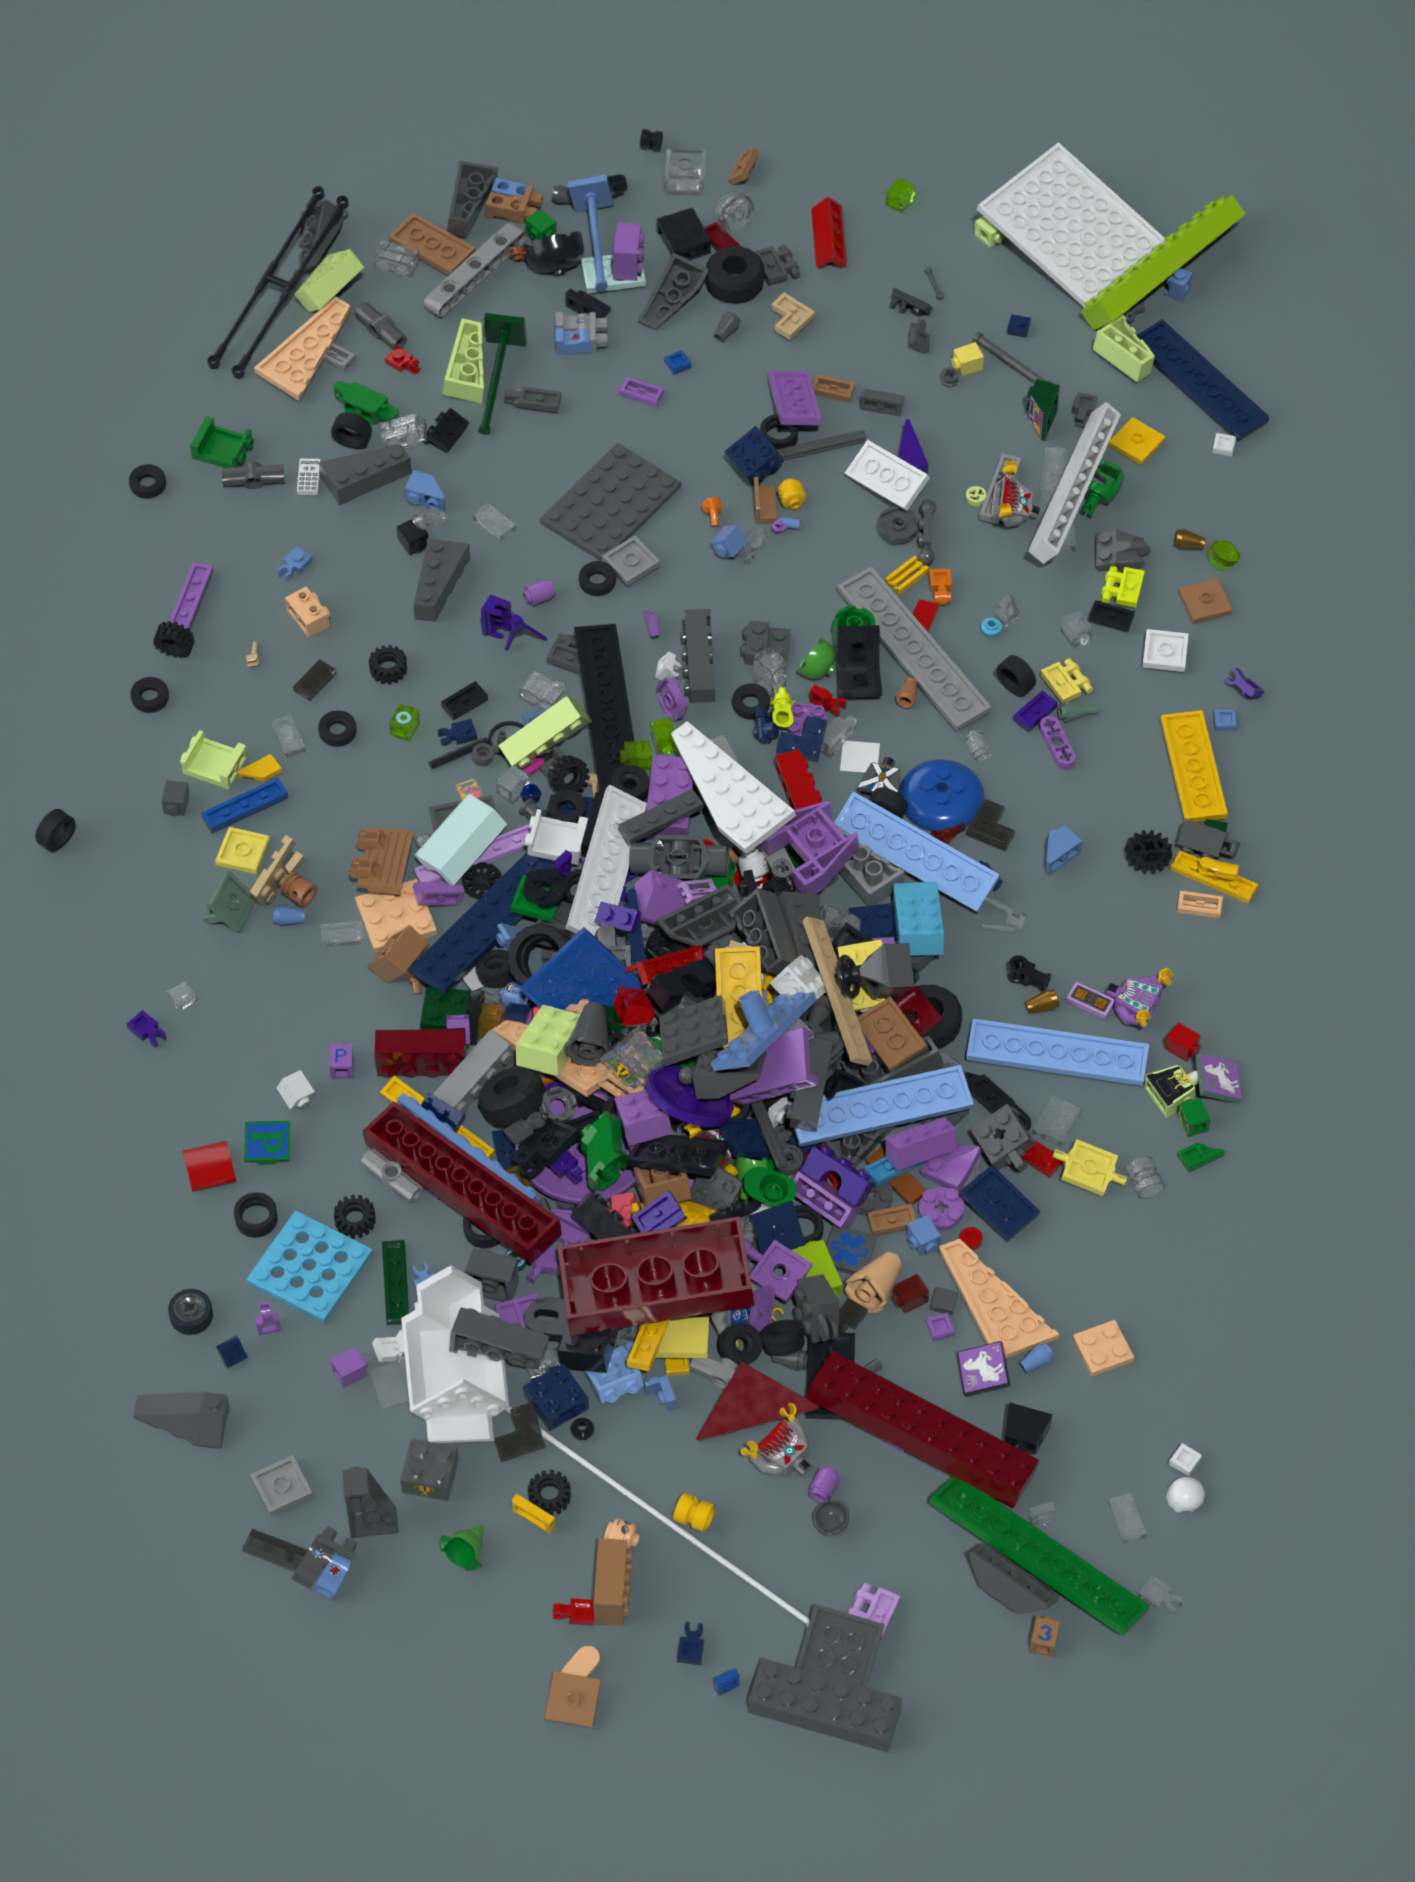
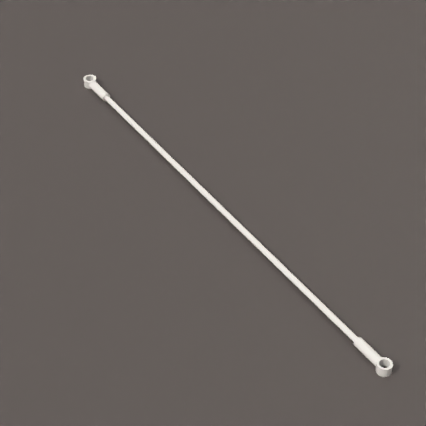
M509 1406L506 1409L508 1413L806 1623L808 1627L810 1622L808 1617Z

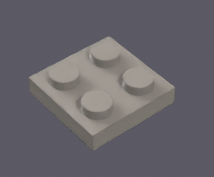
M635 535L602 555V561L611 565L616 575L627 586L660 566V560Z
M293 1455L250 1474L251 1480L270 1516L313 1497V1492Z

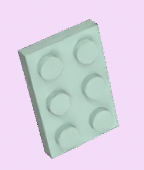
M613 255L602 256L604 276L608 286L604 290H598L595 285L597 277L594 257L581 259L587 294L646 286L644 270H642V273H638L637 281L614 279Z

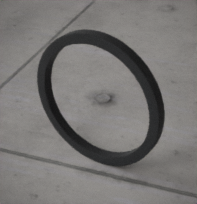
M505 721L497 724L489 733V745L493 746L491 739L497 729L508 725L517 726L522 729L524 725L515 721ZM503 752L496 753L501 757H506Z

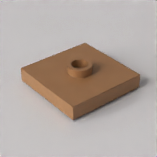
M1218 578L1178 589L1180 598L1193 624L1232 614L1233 609Z
M553 1671L544 1719L593 1729L602 1680Z

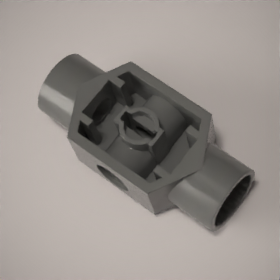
M657 835L652 843H632L630 870L631 873L646 874L653 870L682 881L705 879L706 875L727 876L729 871V847L725 845H706L701 836Z

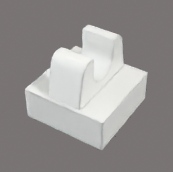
M668 652L658 661L655 678L664 680L665 678L671 679L679 676V673L675 671L681 667V664L675 660V654Z

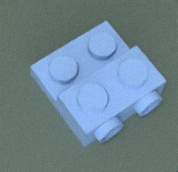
M623 1345L613 1349L607 1373L584 1371L591 1382L592 1390L601 1404L604 1402L613 1403L619 1396L626 1393L635 1394L644 1386L639 1369L627 1367L629 1354Z

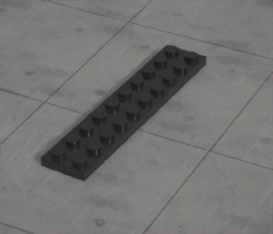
M616 624L574 627L586 713L592 721L588 724L595 773L597 775L598 793L603 794L606 788L611 785L612 775L618 768L624 765L638 766L635 745L629 746V744H635ZM626 782L624 786L628 789H633L636 787V784Z

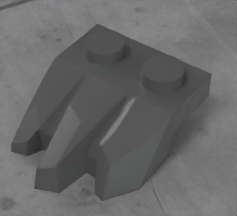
M1111 530L1096 534V567L1098 571L1110 569L1111 566L1119 567L1121 572L1124 571V567L1136 569L1145 565L1141 556L1152 552L1143 538L1121 530Z

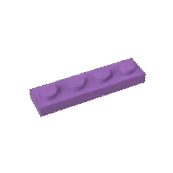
M197 562L192 563L169 620L172 624L178 622V625L183 624L185 625L184 628L188 627L191 629L212 576L213 566Z

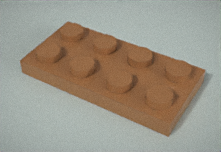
M414 212L389 236V242L447 275H450L475 252V247Z

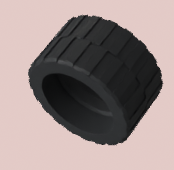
M533 924L530 927H525L515 935L516 937L510 943L507 962L511 975L514 976L518 983L524 984L532 976L528 964L532 948L539 941L549 938L556 941L559 949H561L572 938L571 935L547 924Z

